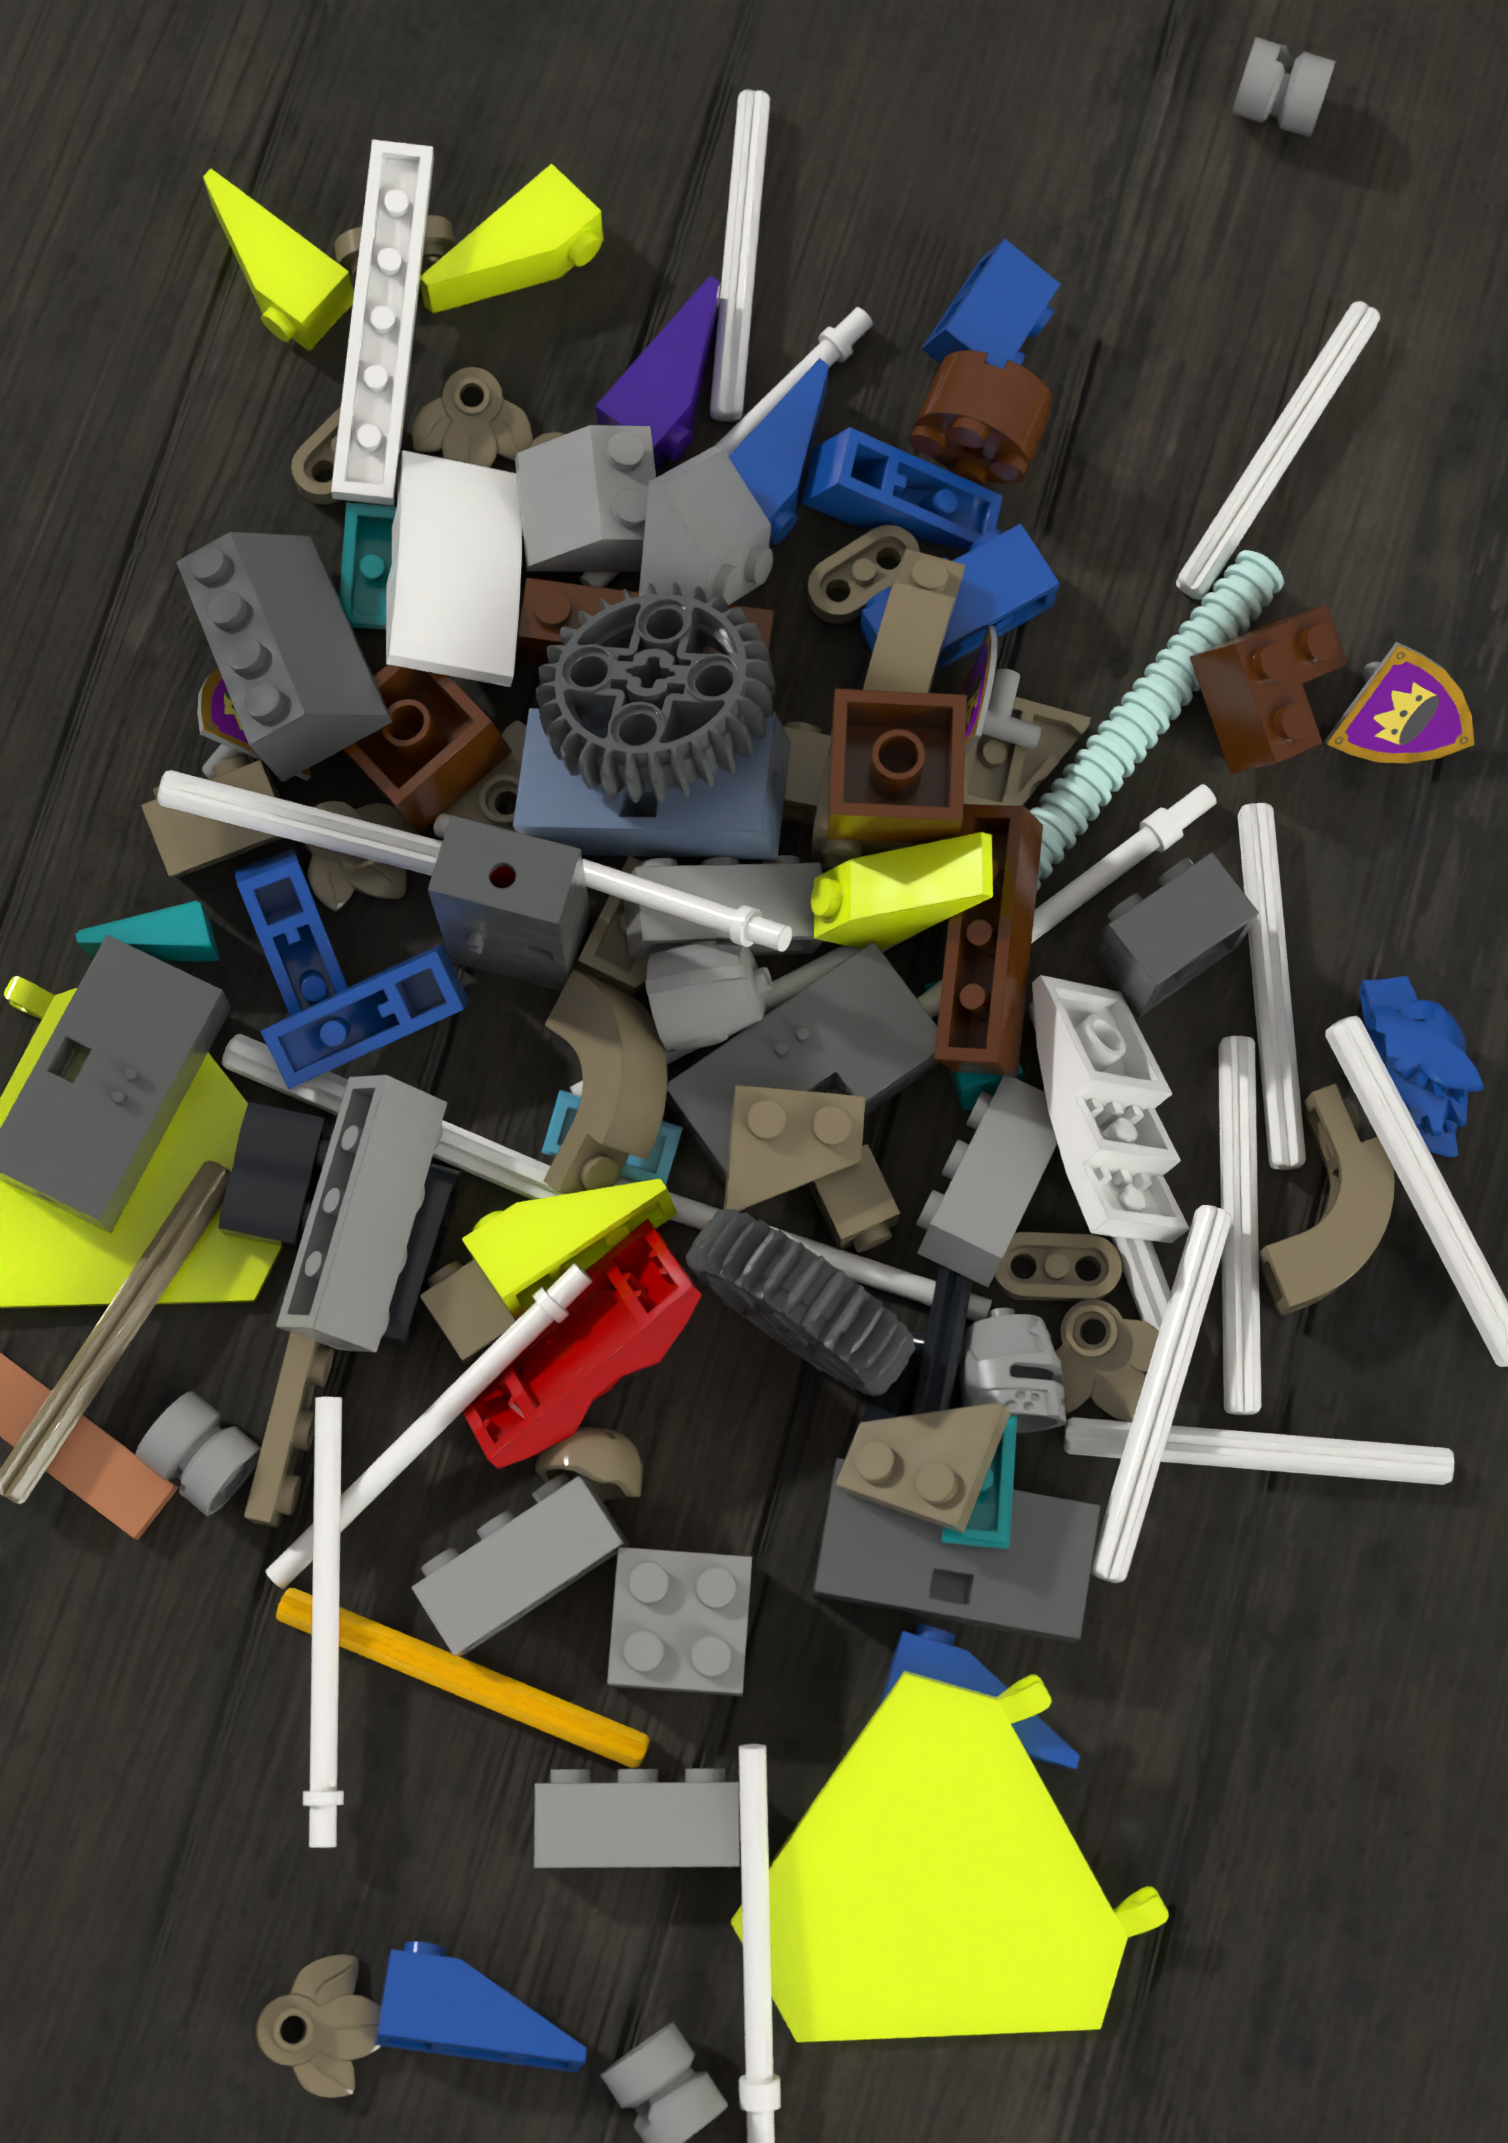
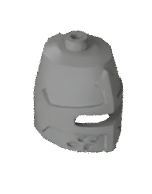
M716 940L687 943L666 951L650 954L647 963L646 990L659 1038L665 1049L671 1052L719 1044L727 1040L729 1036L762 1021L766 1010L765 993L772 991V980L767 967L758 968L756 960L748 947L717 945Z
M997 1308L989 1312V1318L976 1321L965 1328L959 1371L962 1408L990 1403L1003 1405L1010 1412V1415L1017 1416L1016 1433L1048 1430L1063 1426L1066 1423L1061 1360L1055 1353L1050 1339L1051 1335L1042 1318L1035 1315L1015 1314L1012 1308Z

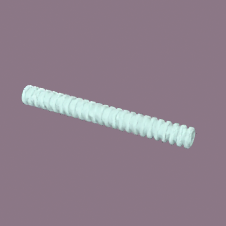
M1249 550L1241 551L1235 560L1236 564L1230 565L1224 573L1225 578L1218 579L1213 586V592L1207 593L1202 599V606L1196 607L1191 612V621L1188 620L1182 623L1178 630L1179 635H1174L1169 639L1167 643L1168 649L1160 650L1156 656V663L1149 664L1145 669V677L1138 678L1134 682L1132 687L1134 692L1125 693L1121 700L1122 706L1114 707L1109 715L1110 720L1103 721L1099 725V735L1090 736L1086 743L1087 749L1077 752L1074 758L1076 764H1068L1064 768V779L1058 778L1052 783L1051 789L1053 793L1043 794L1039 801L1041 808L1034 807L1030 810L1043 824L1037 891L1041 886L1039 878L1047 879L1053 871L1051 864H1060L1065 856L1063 849H1072L1076 843L1075 835H1083L1088 828L1086 820L1092 821L1098 817L1100 813L1098 806H1106L1112 798L1110 791H1119L1123 785L1122 777H1130L1135 770L1134 763H1140L1146 757L1147 752L1145 748L1150 749L1156 745L1158 741L1157 734H1164L1170 726L1169 720H1175L1180 715V706L1188 705L1193 698L1192 692L1201 689L1189 656L1233 639L1238 635L1245 634L1249 630L1250 622L1257 620L1260 616L1261 608L1268 606L1272 601L1273 594L1282 589L1284 585L1283 576L1278 567L1269 558Z

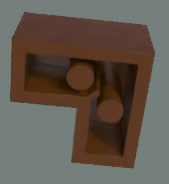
M1328 605L1280 618L1189 656L1230 774L1277 764L1322 744L1302 684L1348 664Z

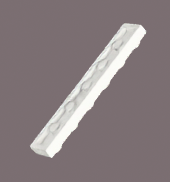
M372 139L331 487L333 499L392 506L395 503L434 162L432 146Z

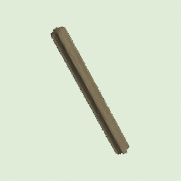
M210 1160L203 1163L0 1468L1 1495L17 1504H22L26 1501L222 1205L231 1174L227 1168Z

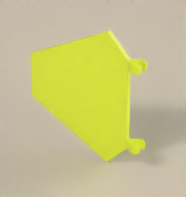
M19 976L13 977L4 991V997L12 1007L42 1020L0 1098V1128L77 988L53 995ZM82 1051L79 1052L65 1080L74 1083L88 1054ZM209 1052L112 1233L0 1180V1308L109 1306L203 1163L210 1160L222 1165L231 1172L248 1102ZM221 1205L156 1305L256 1302L283 1246L223 1234L218 1228L222 1209Z
M904 1671L770 1863L771 1997L796 2042L1101 2029L1127 1938L1162 1925L1169 1916L1161 1897L1152 1886L1141 1888L1116 1908L1112 1909L1016 1734L1012 1723L1034 1716L1047 1709L1051 1704V1697L1039 1676L1031 1674L1013 1684L999 1696L994 1697ZM741 1905L731 1919V1924L743 1944Z

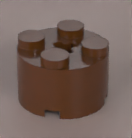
M965 350L947 355L936 372L909 439L910 444L917 451L931 456L934 460L950 469L951 473L980 486H983L984 482H1022L1029 470L1052 410H1049L1053 400L1050 390L1035 374L1010 360H1007L1004 369L985 364L988 353Z

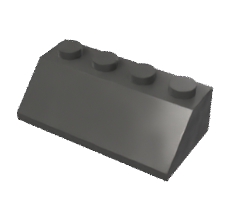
M229 532L176 562L249 746L282 783L393 722L317 545L311 536Z

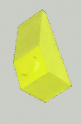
M550 164L420 276L424 306L434 314L558 279L573 266L581 267L587 264L597 254L603 241L601 210L553 164Z
M210 169L203 176L212 207L262 312V322L282 341L289 342L292 338L310 351L353 304L354 291L349 271L213 169Z
M980 832L853 858L814 878V888L810 901L811 909L814 913V939L861 950L874 941L880 950H884L993 897L992 835Z
M654 1179L517 1202L504 1211H495L483 1217L475 1225L473 1231L463 1237L462 1240L473 1260L475 1259L513 1318L517 1320L536 1302L532 1295L541 1286L548 1290L574 1263L586 1271L646 1219L657 1228L678 1213L665 1184L661 1179Z

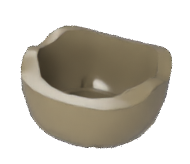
M579 1427L575 1435L541 1451L536 1461L535 1471L545 1483L563 1473H566L570 1481L580 1475L588 1478L603 1502L629 1497H641L643 1465L640 1455L631 1440L615 1430L599 1427Z

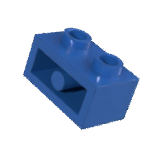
M1004 239L979 260L925 342L922 350L940 365L947 355L965 350L988 353L985 364L1004 369L1007 360L1021 365L1025 354L1019 348L1027 336L1031 339L1037 336L1052 317L1054 309L1048 303L1061 284L1008 240Z

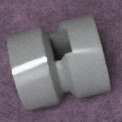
M1256 37L1231 114L1261 123L1270 116L1277 118L1279 128L1311 137L1336 61L1303 52L1295 59L1290 57L1287 46Z
M190 1391L179 1397L155 1421L139 1444L136 1457L164 1481L175 1477L180 1479L179 1494L204 1515L209 1516L230 1500L257 1466L261 1447L236 1426L221 1429L220 1413L194 1391Z
M674 2022L666 2025L644 2040L600 2075L621 2108H635L638 2112L634 2127L644 2143H683L711 2122L728 2106V2103L708 2073L694 2072L691 2068L695 2053Z

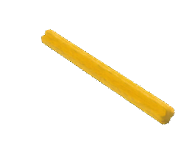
M288 1588L277 1608L276 1618L278 1621L312 1635V1595L296 1588ZM339 1607L340 1647L630 1768H638L642 1764L650 1744V1738L647 1734L467 1659L453 1656L450 1652Z

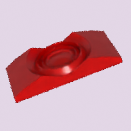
M648 1219L585 1271L593 1282L566 1308L569 1315L561 1323L554 1320L462 1411L488 1461L497 1469L527 1459L575 1435L592 1401L611 1390L624 1375L659 1363L688 1323L702 1294L660 1232Z

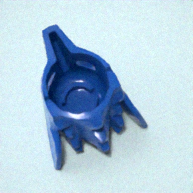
M1408 976L1380 980H1363L1359 989L1363 1024L1426 1146L1433 1153L1449 1158L1458 1156L1455 1132L1458 1126H1465L1467 1122L1469 1091L1477 1092L1484 1090V1085L1477 1068L1467 1057L1465 1035L1454 1016L1439 1003L1417 999Z

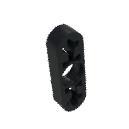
M430 1163L424 1184V1200L416 1213L406 1247L407 1260L403 1270L398 1275L389 1307V1324L379 1343L408 1350L412 1344L425 1305L419 1295L430 1289L426 1281L435 1273L458 1198L462 1173L459 1170Z

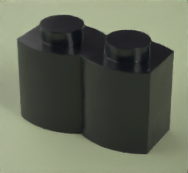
M252 1102L248 1103L219 1219L218 1228L223 1234L299 1249L314 1198V1187L318 1174L322 1171L332 1137L328 1135L329 1124L325 1118Z

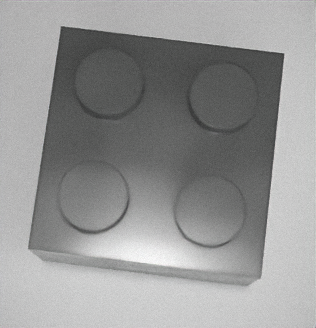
M1212 852L1195 864L1189 857L1181 860L1159 878L1158 882L1162 887L1144 900L1138 893L1133 894L1107 915L1111 923L1100 932L1102 941L1094 960L1115 988L1122 993L1125 1001L1138 1018L1235 951L1259 914L1258 910Z

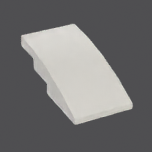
M402 450L397 477V510L392 524V566L386 584V664L511 687L514 677L522 567V522L517 474Z
M1040 975L1032 982L1037 1051L1047 1107L1066 1174L1091 1234L1173 1243L1190 1228L1163 1175L1181 1160L1155 1110L1158 1105L1172 1095V1092L1121 992Z

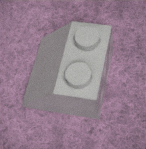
M589 425L517 453L515 464L526 571L641 572L649 481L656 478L650 426Z
M713 446L649 481L639 596L646 595L649 583L654 585L657 594H667L672 584L676 582L680 586L682 596L688 597L696 587L700 586L704 590L707 602L716 595L722 594L727 604L730 605L765 583L773 564V553L769 549L771 524L723 449Z

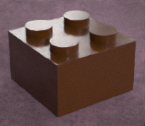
M387 664L374 676V680L393 722L344 748L342 752L420 834L440 814L450 808L507 757L512 750L491 719L448 675Z
M835 689L831 725L827 839L931 843L959 837L963 822L967 695Z

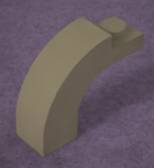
M905 549L896 581L893 582L883 614L863 690L930 693L944 639L963 580L965 564Z
M573 969L545 1023L546 1027L565 1039L574 1048L580 1060L583 1075L582 1095L576 1117L543 1180L554 1190L563 1194L612 1187L616 1183L629 1155L647 1160L660 1130L667 1096L665 1049L659 1038L655 1022L648 1010L626 991L604 980Z
M1336 1084L1313 1091L1301 1105L1328 1174L1329 1198L1325 1212L1319 1223L1310 1230L1267 1245L1259 1252V1270L1278 1317L1318 1302L1353 1276L1377 1248L1391 1215L1395 1185L1393 1165L1378 1137L1360 1142L1358 1134L1362 1133V1124L1358 1111L1351 1099H1342Z

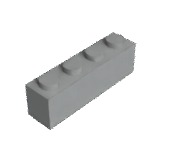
M388 1075L349 1077L276 1327L337 1350L377 1352L380 1339L389 1324V1307L398 1275L403 1270L407 1260L406 1247L416 1213L424 1200V1184L433 1152L442 1137V1120L448 1102Z

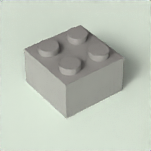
M618 1547L607 1684L610 1687L742 1696L752 1557Z

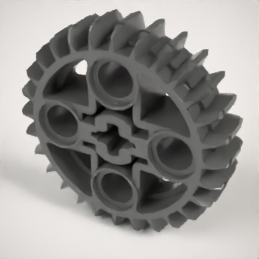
M676 582L672 584L667 594H657L654 585L649 583L646 595L633 598L631 593L624 588L623 601L610 605L603 598H600L599 606L601 612L591 616L583 611H579L578 620L581 627L578 630L568 627L561 628L560 635L563 645L548 646L547 657L550 664H544L539 667L541 685L536 688L537 702L540 707L538 710L540 714L539 719L556 758L563 760L564 766L571 776L581 774L583 782L588 789H594L603 783L605 792L612 799L624 787H627L630 797L635 803L640 800L644 790H654L657 800L661 803L664 800L666 789L679 787L683 795L688 797L690 794V783L702 779L708 786L713 788L714 778L712 772L718 768L734 774L736 767L733 755L739 754L751 757L753 755L751 738H763L766 736L764 719L773 716L774 705L772 696L776 694L769 651L761 640L756 624L747 622L746 615L741 607L729 609L722 594L716 595L707 602L704 590L700 586L696 587L686 597L682 596L680 586ZM707 646L720 653L702 654V651ZM584 727L591 729L608 728L607 737L599 738Z
M736 1209L718 1210L701 1230L686 1255L687 1266H689L690 1272L697 1276L699 1282L708 1287L709 1292L719 1297L724 1305L732 1308L740 1315V1318L751 1323L759 1329V1332L766 1334L777 1342L779 1346H783L795 1354L799 1360L803 1359L819 1372H825L836 1382L842 1381L852 1390L857 1389L863 1394H870L871 1396L886 1393L891 1384L895 1383L909 1362L908 1359L915 1350L913 1334L908 1332L907 1326L897 1320L895 1313L884 1308L881 1300L866 1292L864 1286L855 1283L844 1274V1271L838 1270L825 1261L823 1256H818L807 1249L802 1242L797 1243L780 1229L775 1230L762 1219L756 1221L748 1213H740Z

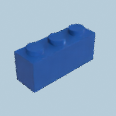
M1021 523L1004 533L1001 529L987 532L971 545L968 553L953 560L954 562L965 564L966 567L936 671L978 649L988 625L995 627L998 638L1054 606L1060 583ZM892 587L875 594L865 604V609L862 610L859 634L871 653H873Z

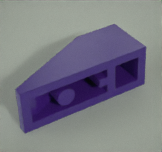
M711 275L596 405L597 425L650 426L655 471L667 459L671 462L676 461L687 449L693 438V423L719 315L720 282Z

